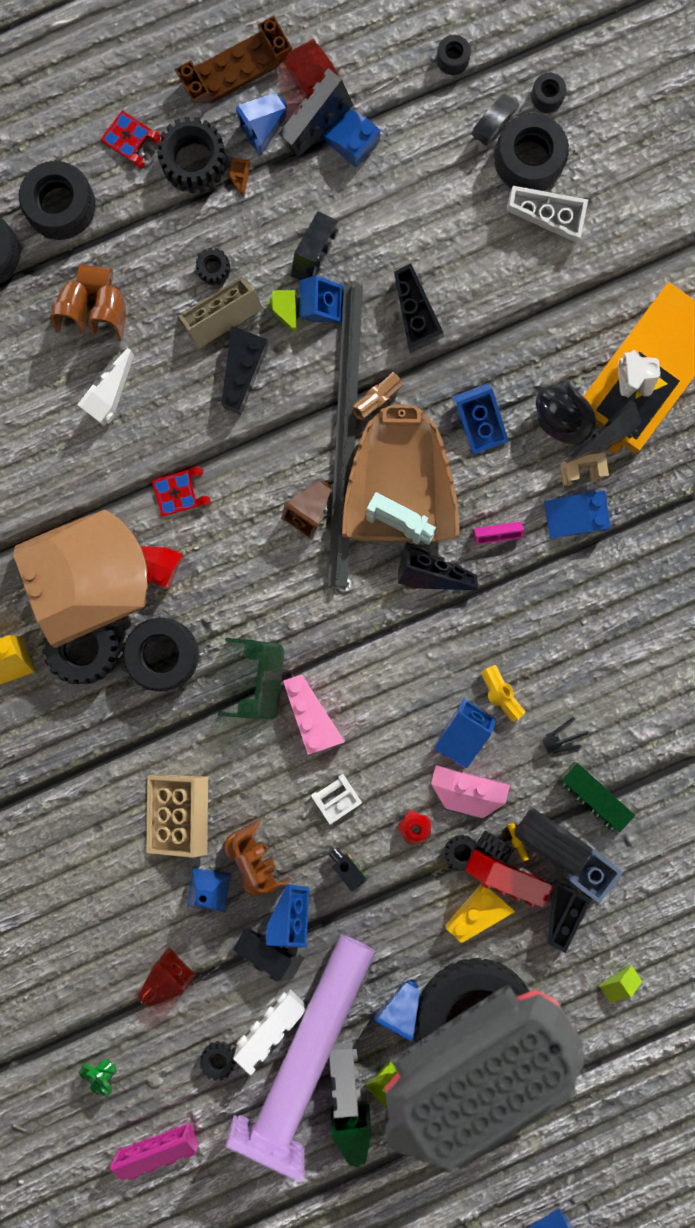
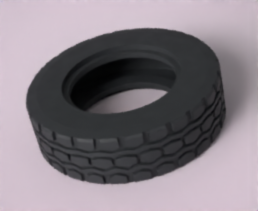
M470 958V960H459L455 964L451 963L434 975V978L428 982L425 987L426 989L423 990L417 1010V1028L420 1041L444 1026L451 1007L460 998L468 994L479 992L492 995L499 989L510 986L516 997L530 992V990L514 971L499 962H494V960Z

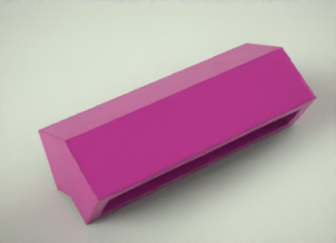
M520 521L474 528L473 534L476 545L524 538V529Z

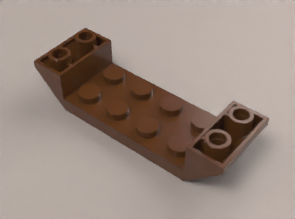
M275 16L257 24V34L207 61L194 66L190 60L175 68L176 74L193 103H213L278 68L292 51V46Z

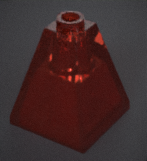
M168 947L153 965L138 995L139 1000L143 1005L151 1007L181 995L196 974Z

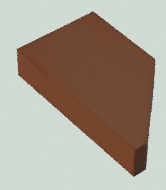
M232 157L229 178L241 195L245 196L251 162L250 160Z

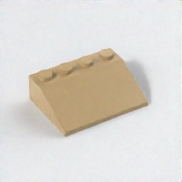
M147 776L146 853L193 858L207 855L208 777Z

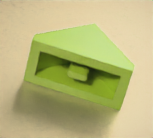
M629 965L600 984L599 987L608 1001L612 1003L631 998L641 985L642 980L633 966Z

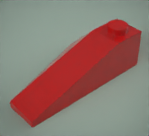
M140 546L147 565V581L169 590L183 554L166 547Z

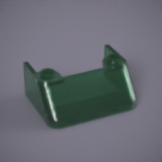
M225 638V642L244 644L245 656L251 660H258L255 699L242 700L239 703L238 712L219 711L218 716L249 719L275 718L279 712L284 648L278 643Z

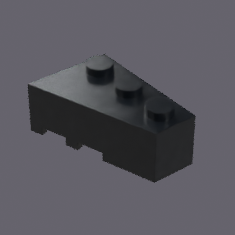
M317 211L294 252L292 277L303 280L316 276L325 255L328 254L331 248L332 240H335L338 235L337 219Z

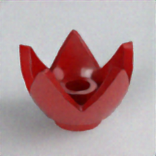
M410 810L404 820L399 822L397 828L407 844H421L430 838L431 819L426 815ZM418 826L419 832L414 833L412 828Z

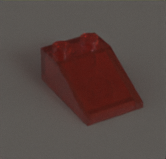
M314 39L293 49L283 60L303 99H309L315 91L313 87L317 82L321 83L325 78L324 73L328 68L339 76L331 60Z

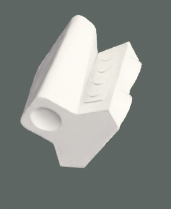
M635 350L631 353H624L623 358H619L618 362L621 395L629 398L636 390H639L643 396H650L660 376L659 360L657 358L640 357Z

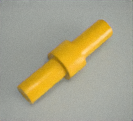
M514 822L508 824L507 827L512 836L511 841L514 848H517L522 861L528 860L529 857L524 843L515 837L516 826Z

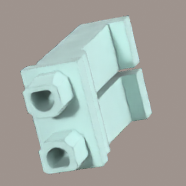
M377 492L367 507V521L373 523L377 519L404 532L407 538L413 539V543L417 545L419 541L429 545L434 537L436 527L428 524V517L423 515L421 518L419 514Z

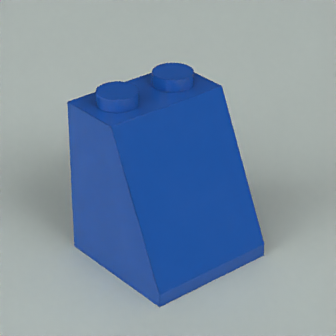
M463 698L437 739L434 748L441 755L453 759L457 765L468 768L491 736L496 718Z

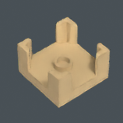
M606 452L589 454L568 464L564 460L560 464L563 487L571 486L573 480H578L580 478L579 471L589 470L592 483L601 482L602 477L609 476Z

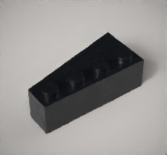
M329 68L325 71V78L321 83L317 82L313 87L315 91L309 99L305 98L303 100L300 111L297 114L294 113L279 132L284 145L297 157L305 152L354 106L343 80Z
M410 263L394 271L408 349L411 354L443 338L444 333Z
M231 326L222 405L224 409L242 415L269 344L267 339Z

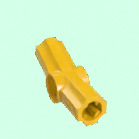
M494 665L481 671V675L489 689V701L494 706H499L511 722L519 720L525 714V710L514 698L513 689L504 682L497 666Z

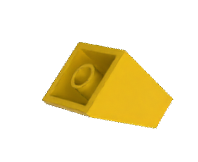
M8 635L0 638V685L35 673L23 636Z

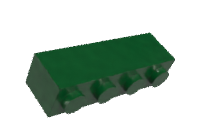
M574 761L559 777L562 781L561 786L568 792L572 790L577 795L575 798L582 805H589L591 807L589 811L596 818L601 816L606 821L604 825L612 832L616 830L620 833L636 816L579 763Z

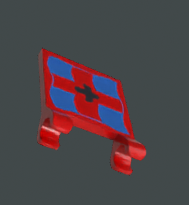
M121 110L100 141L142 169L145 163L142 157L136 154L147 138L151 139L155 144H158V140L162 141L160 133L150 129Z
M200 466L152 480L161 517L211 504L210 497L205 495L196 499L191 478L203 475V469Z

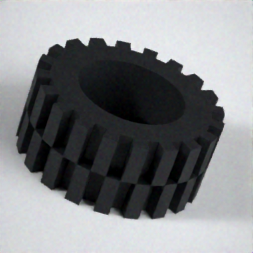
M184 117L185 122L182 123L177 119L175 120L176 125L174 127L171 124L166 127L168 133L162 131L160 135L162 141L158 140L157 146L159 150H157V155L166 179L171 181L172 186L175 188L179 186L180 191L185 192L186 188H188L190 193H195V189H199L200 193L205 192V186H208L209 189L213 188V181L215 180L219 183L221 180L220 173L223 175L225 173L224 165H227L222 137L220 133L218 134L214 125L210 127V123L207 120H204L202 124L199 117H194V121H191L190 117ZM191 143L201 144L211 153L207 165L195 172L184 171L176 165V156L179 150Z

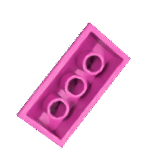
M191 1123L118 1150L110 1165L111 1171L121 1181L126 1179L134 1180L141 1173H151L157 1170L159 1166H169L174 1164L177 1159L192 1157L197 1151L199 1144Z

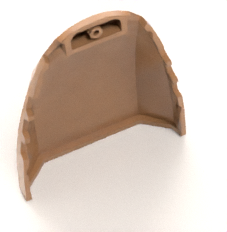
M397 404L381 409L367 424L354 457L345 497L342 537L368 542H413V539L407 538L404 532L377 519L373 523L366 520L367 507L377 492L419 514L421 518L423 515L428 517V524L436 527L431 542L438 543L458 539L459 517L454 480L437 426L434 421H431L424 414L423 410L415 406Z

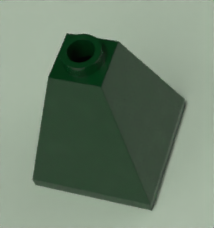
M369 1104L358 1106V1116L334 1118V1109L331 1110L332 1139L349 1166L361 1167L363 1164H366L372 1134Z

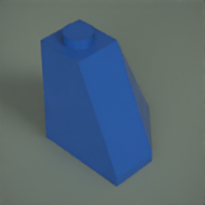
M276 92L236 107L239 126L259 156L263 154L287 117V104L282 97H278Z

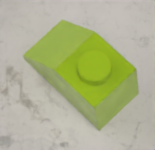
M295 290L272 291V297H269V309H273L274 316L292 333H297Z

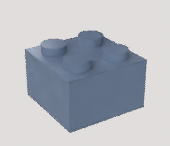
M592 849L590 858L588 857L587 863H585L583 869L581 868L578 875L571 876L566 873L564 876L600 904L623 872Z

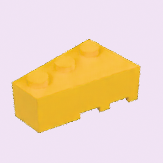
M479 885L445 926L456 939L463 943L515 911L495 891Z

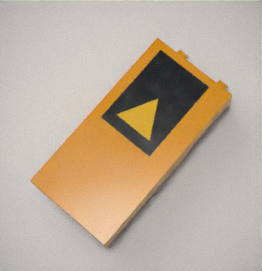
M670 282L664 286L583 396L588 400L594 411L596 427L598 429L605 425L631 400L635 402L641 424L636 427L638 432L630 439L626 436L622 441L613 444L608 450L614 455L622 446L634 454L639 452L695 377V300ZM635 350L640 357L657 358L659 360L660 376L650 396H643L639 390H636L629 398L621 395L618 362L619 358H623L624 353H631Z

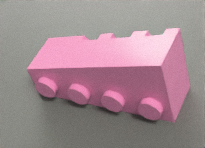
M299 675L284 680L283 682L307 754L309 755L344 743L345 740L304 676Z

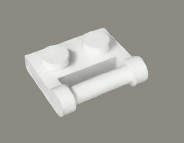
M344 774L338 776L339 779L318 793L314 792L311 794L329 824H332L362 804V801ZM344 785L345 791L326 804L322 802L321 799Z

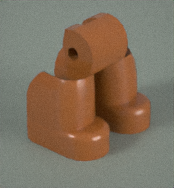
M89 265L79 266L76 281L65 283L58 294L57 301L52 305L50 320L57 333H60L63 317H69L76 322L80 333L84 334L88 315V302L91 297H96L95 307L91 309L88 321L92 335L97 334L99 321L108 322L114 326L118 339L120 341L123 340L127 316L126 305L120 290L111 286L114 275L112 268Z
M260 819L233 832L224 843L225 854L229 859L236 862L243 876L242 887L244 891L256 897L270 894L290 883V877L276 882L272 874L276 871L273 862L274 856H270L265 860L261 858L268 849V845H264L262 842L257 844L253 837L261 823Z

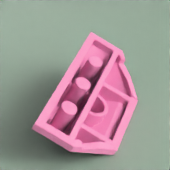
M435 765L431 785L446 809L479 818H484L506 803L510 788L509 784Z

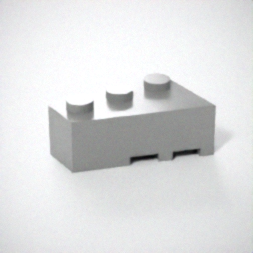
M352 1042L334 1044L329 1055L334 1118L358 1116V1101H361V1090L356 1088V1081H360L359 1069H355L354 1061H358L357 1049H353Z

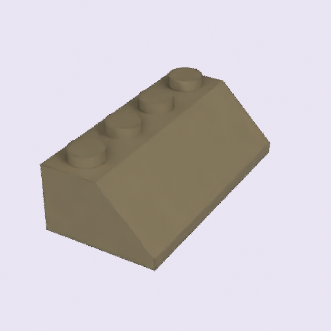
M240 277L178 317L198 348L209 345L215 338L225 335L231 329V326L237 327L249 317L256 316L263 307L252 287L243 277Z

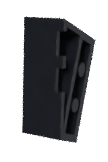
M556 879L547 942L554 948L566 953L591 902V897Z
M252 928L243 930L233 951L238 953L237 956L244 961L249 960L254 964L253 967L255 969L270 974L269 977L276 982L294 978L304 959L301 955L295 957L288 953V948L285 946L280 948L279 946L266 945L265 936Z

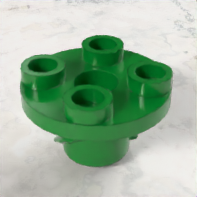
M103 1059L95 1068L85 1063L78 1074L83 1080H87L91 1084L90 1089L94 1094L98 1095L100 1093L106 1097L112 1093V1088L108 1081L116 1074L117 1070L110 1060Z

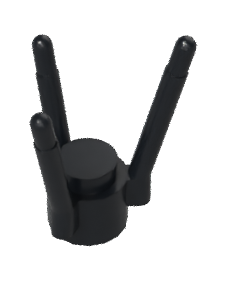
M572 717L553 732L546 734V739H543V743L548 754L575 750L582 746L562 747V744L588 735L589 732L585 731L562 740L558 736L554 737V735L575 720Z

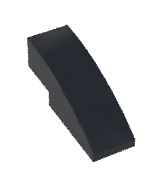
M504 93L475 125L472 136L487 146L493 137L500 132L520 104Z

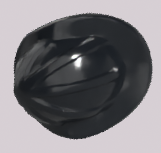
M561 381L538 392L536 409L538 412V423L543 431L561 442L574 445L581 444L592 436L596 427L594 411L588 400L573 388L570 381Z

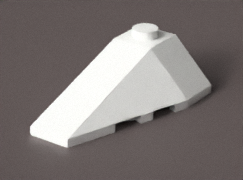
M128 348L113 363L112 371L104 373L101 376L100 384L97 387L92 385L78 403V406L86 414L103 426L106 423L109 424L115 416L114 413L134 354Z

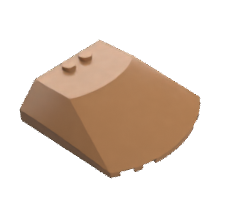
M107 510L78 519L15 546L13 556L37 623L50 645L54 648L145 607L146 590H148V571L143 551L130 529L118 517Z

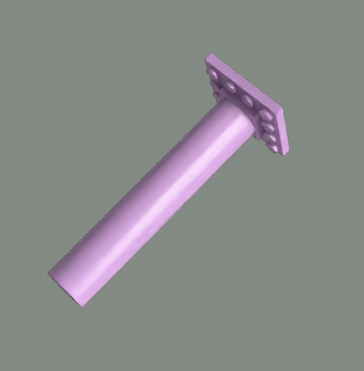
M340 935L257 1121L252 1124L248 1118L242 1115L238 1117L234 1115L229 1128L227 1148L299 1182L302 1181L304 1177V1148H302L299 1142L293 1141L292 1138L376 951L351 937Z

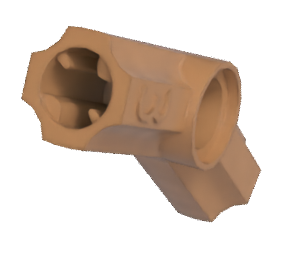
M392 372L379 385L372 387L364 398L353 405L351 408L353 415L357 419L364 420L376 409L380 410L387 404L390 397L404 385L397 374Z

